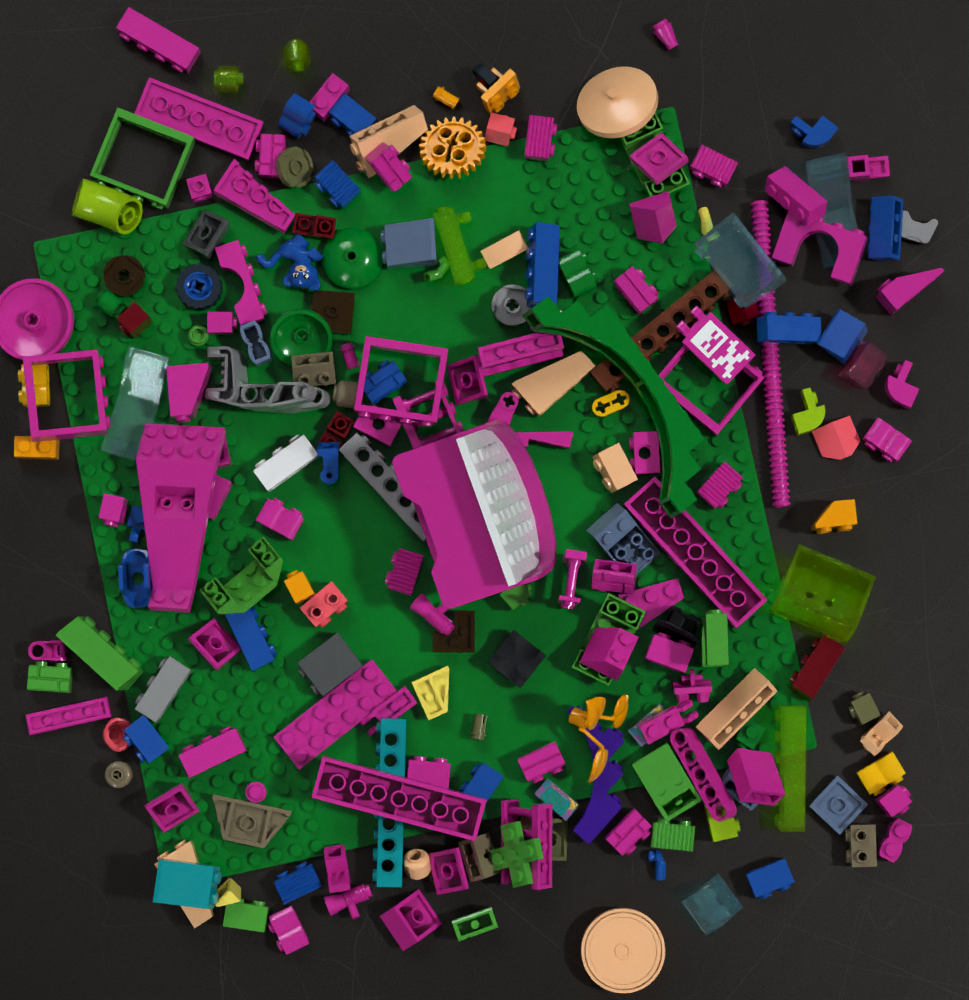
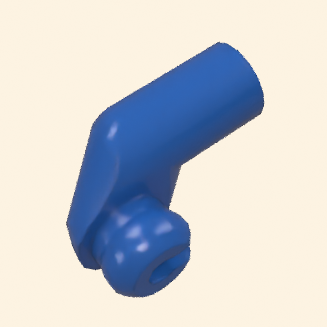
M650 850L648 852V861H655V879L665 880L666 862L659 850Z

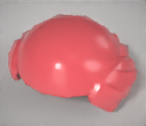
M115 717L109 720L103 730L104 742L111 750L116 752L124 751L129 747L122 738L124 736L122 731L130 726L131 723L124 718Z

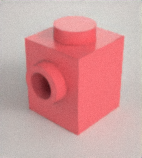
M491 112L485 141L508 147L510 139L514 140L517 128L513 127L515 118Z

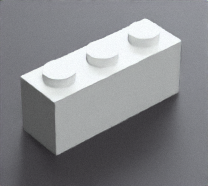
M299 434L289 440L290 445L284 449L279 447L272 453V458L267 461L263 459L255 465L256 469L253 471L268 492H271L319 457L305 435L301 437Z

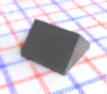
M203 210L183 245L210 261L216 252L215 247L220 246L230 230L231 224L227 219Z

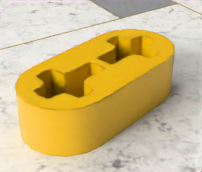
M617 390L598 398L592 404V412L595 416L602 418L620 411L629 404V395L623 390ZM618 394L626 398L623 401V405H620V403L612 404V401L617 399ZM601 402L602 405L609 403L610 406L604 409L605 413H601V411H596L595 409L598 407V403Z

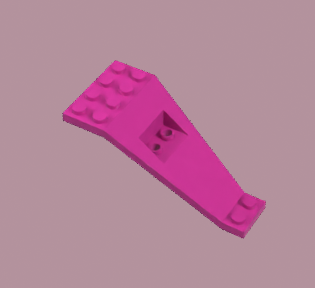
M146 423L144 425L136 463L153 587L148 605L150 610L190 613L216 474L226 435L224 427Z

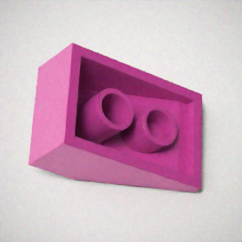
M943 268L897 277L893 281L888 279L877 289L879 293L875 297L887 312L892 315L937 279L944 270Z

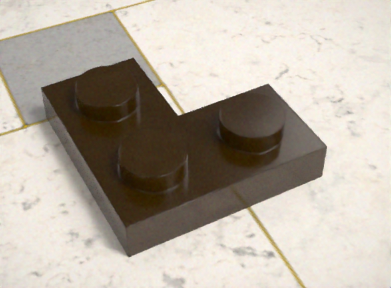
M454 611V631L447 636L439 631H433V652L475 653V611Z

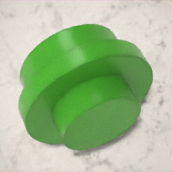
M197 325L189 330L188 339L193 345L202 346L207 343L209 334L205 327Z

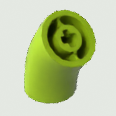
M83 178L76 193L71 215L124 235L131 233L138 226L142 218L143 208L139 199Z

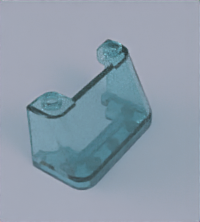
M734 212L694 243L697 247L694 251L701 260L707 259L735 294L733 300L740 308L743 306L746 309L787 281L784 274L776 267Z

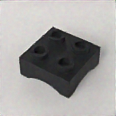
M513 630L488 661V664L521 688L546 655Z

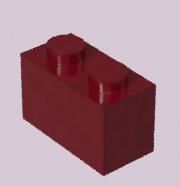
M136 302L131 304L117 317L120 322L117 326L127 337L132 335L135 339L153 323L151 318Z

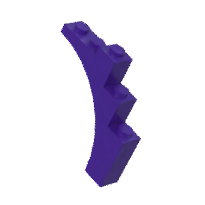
M572 705L566 712L570 715L575 707ZM597 723L594 729L589 730L586 728V730L604 746V749L608 750V759L603 772L593 781L589 803L582 818L573 829L588 844L593 841L622 808L619 804L621 800L614 793L609 795L607 792L623 776L621 772L623 768L615 760L610 762L609 759L625 742L622 739L624 735L617 728L611 729L610 727L603 733L601 731L603 727L599 723ZM584 734L592 754V761H594L599 747Z

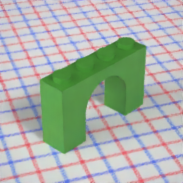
M709 610L700 617L701 667H723V665H729L727 614H722V610Z

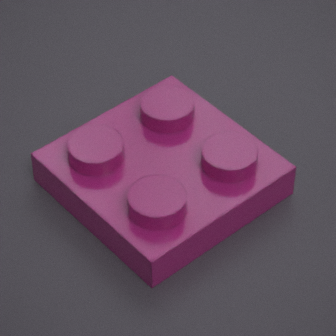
M661 132L632 153L630 161L658 185L688 163V157Z

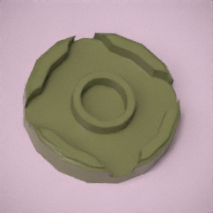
M294 146L284 149L279 154L276 161V170L282 183L291 188H299L310 182L314 165L307 151Z

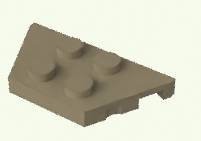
M213 794L212 797L223 840L265 848L292 814L290 810Z

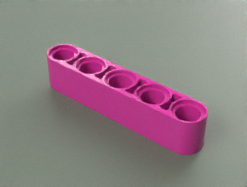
M689 727L674 730L670 735L671 744L712 818L719 822L733 818L737 813L736 805L695 731ZM702 770L705 773V778L702 776ZM712 788L715 791V797L712 794ZM722 807L725 809V815L722 812Z

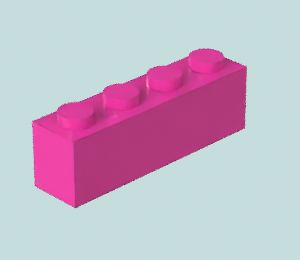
M128 7L116 27L118 33H120L119 37L127 42L130 40L136 42V46L144 52L148 50L153 52L156 59L161 62L166 60L172 63L171 67L181 73L183 70L189 73L201 53L197 46Z

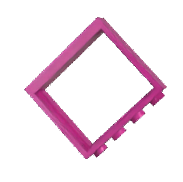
M366 336L354 411L358 413V416L364 418L376 415L379 416L380 420L391 421V418L400 419L399 422L404 424H412V421L420 422V426L432 427L433 424L437 425L448 349ZM371 348L440 359L432 415L362 405Z
M685 345L682 346L658 375L663 381L689 350ZM747 364L742 369L754 381L719 424L715 423L666 381H664V384L676 397L677 402L684 411L714 436H717L765 377L762 376L763 372L755 365L751 367Z
M98 350L23 357L31 442L107 435V428H110V418L105 416L104 408H108L107 396H103L102 388H106L105 376L100 374V368H104L103 356H98ZM92 360L99 425L39 430L32 365Z

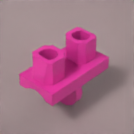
M689 669V675H681L682 681L673 682L674 694H676L679 704L689 700V693H696L697 702H708L709 692H712L710 679L703 680L702 674L694 675V669Z

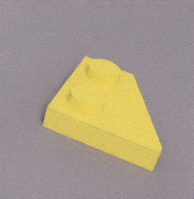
M448 666L411 682L428 720L448 712Z

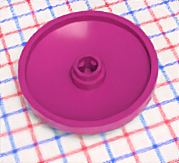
M24 279L10 285L0 295V346L8 354L23 360V357L57 354L66 346L74 328V312L70 300L59 287L41 279Z

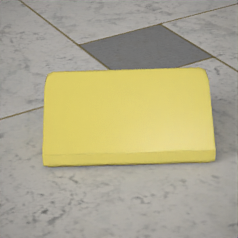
M228 878L217 889L218 902L215 905L216 907L241 901V887L232 878Z

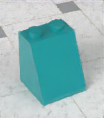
M159 859L153 902L214 909V905L218 902L217 885L220 883L222 876L220 866L174 859Z

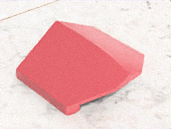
M850 416L811 431L821 456L824 458L844 459L851 456L860 443Z

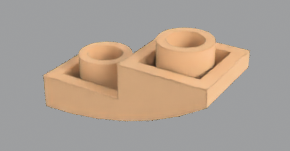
M520 230L480 252L488 267L492 269L527 250L529 247Z

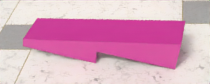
M517 432V435L526 449L528 442L532 441L569 450L573 432Z

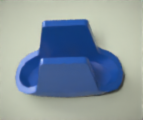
M140 548L130 549L124 553L122 562L118 565L119 590L129 607L144 608L149 605L152 593L148 551ZM137 572L144 575V581L139 585L135 584L132 580L133 575Z

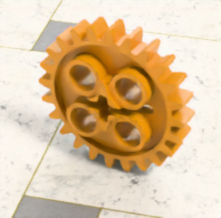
M455 117L450 122L447 118L444 119V123L437 120V126L430 125L431 131L427 130L424 132L425 137H421L419 148L423 165H427L428 171L433 169L434 175L441 172L442 178L446 174H449L450 179L453 178L454 174L461 178V173L463 172L468 176V170L476 171L475 164L481 165V159L485 158L486 143L482 131H478L477 125L472 126L470 120L465 124L464 118H461L459 122L456 121Z

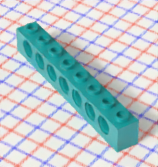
M382 717L381 722H377V735H381L380 743H376V756H380V764H376V769L405 777L406 718ZM392 733L396 735L397 742L394 745L386 743L385 737L387 734ZM389 754L394 755L397 759L396 764L393 766L385 763L384 759ZM374 814V819H378V827H374V840H378V848L373 849V861H377V869H373V882H377V887L402 888L404 822L394 820V827L388 829L383 825V820L386 817ZM385 839H392L395 845L392 849L387 850L383 847L382 842ZM384 860H391L394 864L393 869L389 871L384 870L382 862Z

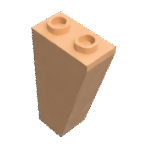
M413 105L351 135L352 144H350V148L357 158L355 163L359 172H363L368 178L376 174L365 159V156L375 150L382 142L388 146L392 144L400 154L426 132L428 128L423 112Z
M579 351L512 383V393L517 396L518 400L522 398L527 403L525 407L532 415L536 414L540 417L595 368V365L583 351Z
M186 840L174 846L176 850L171 854L166 851L157 857L158 862L159 859H174L199 863L194 843L192 841L187 843ZM181 906L194 928L214 916L212 909Z

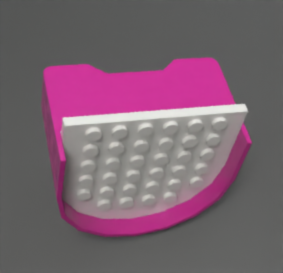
M496 419L394 457L392 463L401 490L406 498L413 501L435 564L431 573L442 604L446 608H455L530 583L552 571L556 562V538L544 488L528 451L520 437L507 422Z

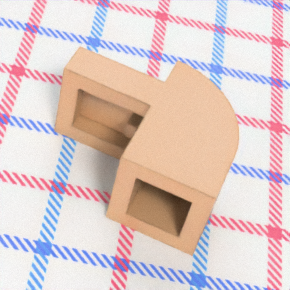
M889 711L862 735L860 741L864 748L875 756L886 743L900 732L903 725Z

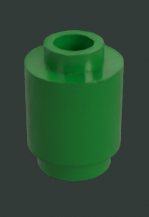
M109 290L106 292L102 291L95 300L98 302L96 307L111 318L117 319L127 309L124 301Z

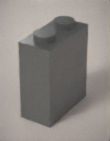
M336 633L298 662L300 674L304 679L309 677L313 683L310 687L316 695L321 693L322 696L328 694L363 667L339 633Z

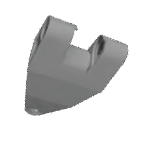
M227 346L207 347V358L225 360L221 363L225 370L221 371L224 379H221L220 383L224 385V388H205V400H213L255 412L289 414L325 408L331 401V396L326 390L313 387L304 382L248 384L246 357L241 351ZM255 390L256 395L251 400L250 393ZM321 393L322 398L317 403L316 396L317 394Z

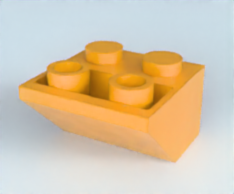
M855 499L833 501L811 526V531L817 530V534H825L831 532L832 529H837V532L852 530V527L857 525Z

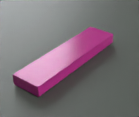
M108 697L25 715L29 735L112 717Z

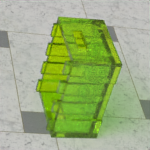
M799 544L789 559L769 612L787 620L792 619L827 634V637L846 645L857 630L876 576ZM806 593H812L813 598H807ZM825 601H831L832 606H826Z

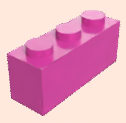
M784 166L767 176L765 192L804 225L808 226L825 216L828 201L789 168Z
M229 726L219 731L221 735L215 738L210 735L200 740L202 744L194 747L192 744L181 749L183 753L178 756L189 778L248 751L237 728L232 729Z

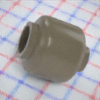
M341 380L338 382V385L334 384L332 401H335L339 407L354 408L358 383Z
M115 761L110 763L105 770L106 782L114 788H123L132 781L133 770L126 762Z

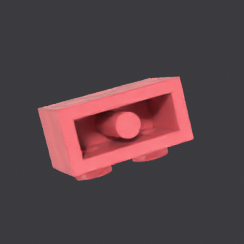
M331 581L301 606L300 609L316 628L318 626L323 628L331 621L330 616L335 612L340 614L348 607L346 605L348 600Z

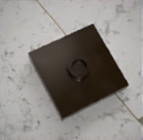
M313 291L312 311L318 313L327 321L332 333L352 335L355 293Z

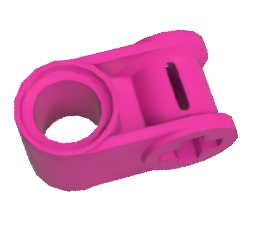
M512 392L504 393L500 397L488 422L498 419L510 424L518 405L517 396ZM510 396L515 404L506 407V402L503 399H508Z
M61 640L37 641L30 644L28 648V654L34 660L69 661L66 644ZM37 645H41L44 649L40 657H36L33 654V649Z

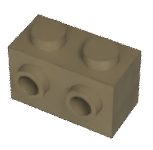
M333 351L292 356L294 382H304L312 386L336 384Z
M849 825L848 829H845V842H849V850L845 852L846 863H849V867H877L876 825Z

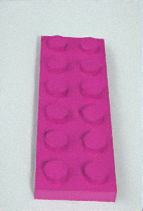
M150 77L134 113L190 135L196 141L248 161L264 124L261 120Z
M370 660L275 735L274 738L300 770L371 714L372 710L398 691L376 663Z

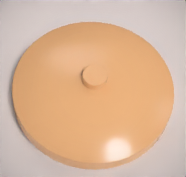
M633 67L611 68L597 74L586 83L578 96L577 113L582 125L590 133L603 138L624 137L644 127L653 117L658 106V91L652 78L640 69Z

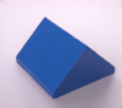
M838 309L816 344L843 365H847L868 330L864 322Z

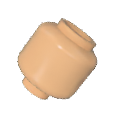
M412 849L404 855L403 866L407 877L420 880L429 875L431 865L426 851Z

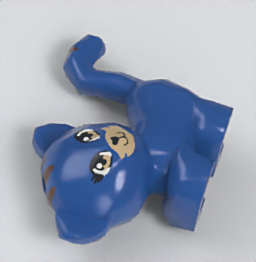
M300 234L283 243L273 253L270 260L267 261L263 254H258L256 257L258 263L265 269L274 268L281 257L293 260L295 263L292 264L289 272L283 279V285L287 287L294 286L299 289L318 291L321 286L318 279V270L313 266L312 261L319 262L324 256L315 248L308 250L307 248L310 243Z

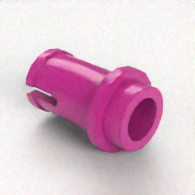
M352 342L341 345L339 352L343 354L347 370L359 367L360 364L354 351L356 347L352 345Z

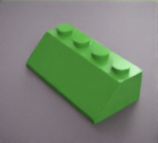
M88 616L76 617L56 634L64 644L116 691L129 690L144 672L140 668V662L133 657L130 659L125 654L126 650L117 643L115 645L109 640L111 638L110 635L104 630L99 631L95 627L96 623Z

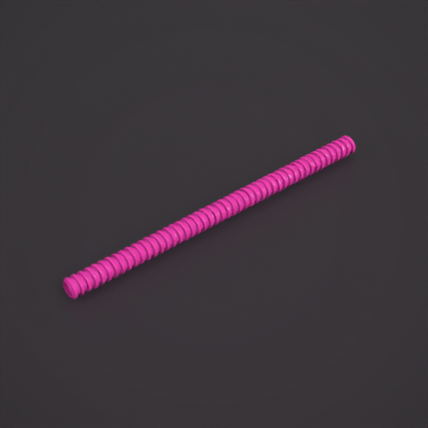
M765 200L750 203V206L753 208L751 209V213H753L751 219H753L752 226H754L752 232H754L753 238L755 241H753V245L755 247L753 249L756 251L754 263L757 264L755 276L758 277L756 279V283H758L756 289H759L757 292L759 296L757 302L760 303L758 305L760 316H765V312H776L774 309L776 307V303H774L776 298L773 297L775 285L772 284L774 272L771 271L773 269V265H771L773 259L770 258L772 256V252H770L772 246L769 245L771 243L769 239L771 237L769 233L770 227H768L770 221H768L769 214H767L769 212V208H767L769 204ZM760 343L763 347L761 349V353H763L761 358L764 359L762 371L765 372L763 384L766 385L764 397L767 398L765 400V404H767L765 410L768 412L766 413V417H768L766 423L769 425L767 426V430H769L767 433L769 439L767 440L770 442V445H768L770 452L768 453L771 455V458H769L771 465L769 467L772 468L770 480L773 481L771 493L774 494L772 506L775 508L788 507L791 505V502H788V499H790L788 495L790 489L787 488L789 486V483H787L789 476L786 475L788 473V470H786L788 464L786 463L787 457H785V454H787L785 450L786 444H784V441H786V438H784L785 431H783V428H785L783 422L785 420L782 418L784 415L782 409L784 407L781 405L783 403V399H781L783 393H780V390H782V386H780L782 380H779L781 368L778 367L780 355L777 353L779 352L777 345L779 343Z

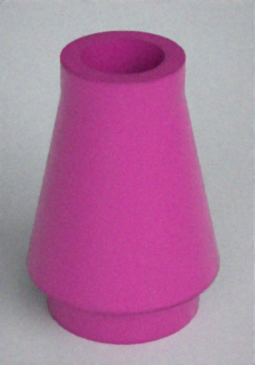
M667 19L652 26L654 29L653 33L665 45L667 50L679 45L671 22H668Z

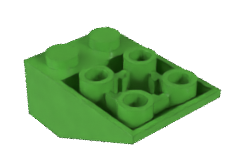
M668 743L663 744L632 763L633 768L666 822L702 801L695 785Z

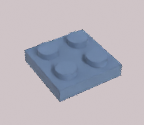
M836 776L813 800L809 807L840 835L868 804L839 776Z

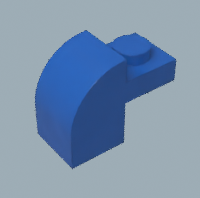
M823 115L813 128L797 116L789 125L792 128V133L798 137H804L801 146L807 149H818L825 146L839 128Z

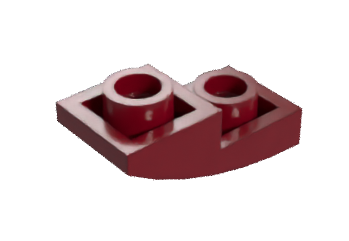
M295 213L292 234L333 239L337 218Z
M337 411L319 442H339L340 449L355 421Z

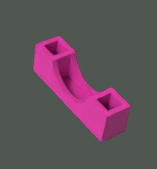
M236 240L215 247L222 270L236 273L244 282L243 296L234 306L240 326L251 321H256L257 323L266 321L264 315L267 314L264 302L260 303L258 296L261 295L258 284H253L251 276H254L252 266L247 264L245 257L248 256L245 245H240L239 241Z

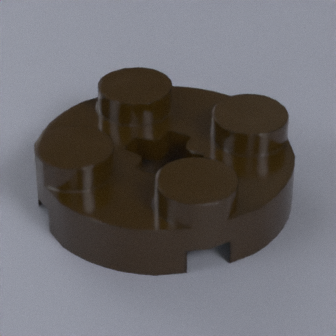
M132 256L114 257L104 268L105 285L117 296L130 297L135 295L145 283L146 274L144 268ZM128 271L129 279L121 281L120 272L125 273Z

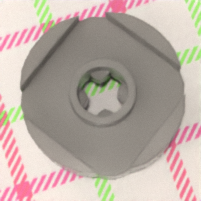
M513 284L506 285L495 293L492 299V312L495 319L501 324L514 327L526 322L522 315L530 310L531 307H527V300L524 298L525 289L523 287ZM511 300H514L515 304L518 305V308H514V311H510L509 307H506V304H509Z

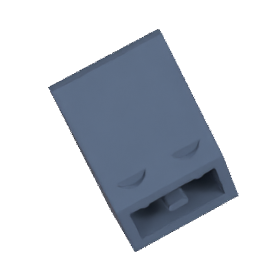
M618 503L586 530L612 561L637 564L636 575L661 554L629 513Z

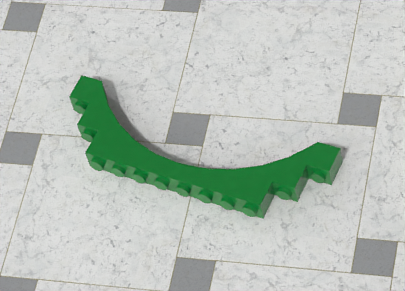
M548 296L524 313L522 316L534 332L561 335L587 345L617 366L635 386L652 417L661 448L662 482L658 502L670 518L686 510L697 498L685 482L701 470L697 461L689 452L700 444L704 437L690 420L687 412L677 402L676 397L666 387L663 379L658 376L651 363L644 357L638 345L628 335L627 330L620 324L614 312L606 304L589 316L578 300L560 312L556 303Z

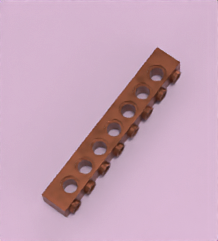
M716 268L631 339L638 345L644 357L650 362L653 359L651 355L656 351L660 354L669 346L667 344L668 341L672 338L677 340L682 336L675 328L678 324L673 320L674 315H682L684 323L692 327L697 320L690 314L692 311L689 307L690 302H698L703 313L709 314L716 308L715 303L718 300L724 301L732 295L731 290L734 286L720 269ZM707 288L714 289L716 296L713 298L707 297L705 290ZM665 327L668 330V335L666 337L659 336L657 329ZM649 340L652 343V348L650 350L643 349L641 342ZM607 358L595 367L589 375L604 393L609 390L612 393L621 385L619 382L626 376L622 371L620 375L612 376L609 369L615 365Z

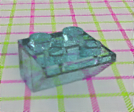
M719 873L681 901L706 936L722 927L743 908Z

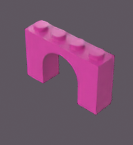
M788 211L772 259L793 267L800 246L807 237L817 233L827 234L838 245V256L831 278L832 280L852 286L868 240L867 236L864 235L865 232L854 228L852 231L846 230L844 225L836 222L830 225L824 223L825 219L823 218L806 226Z

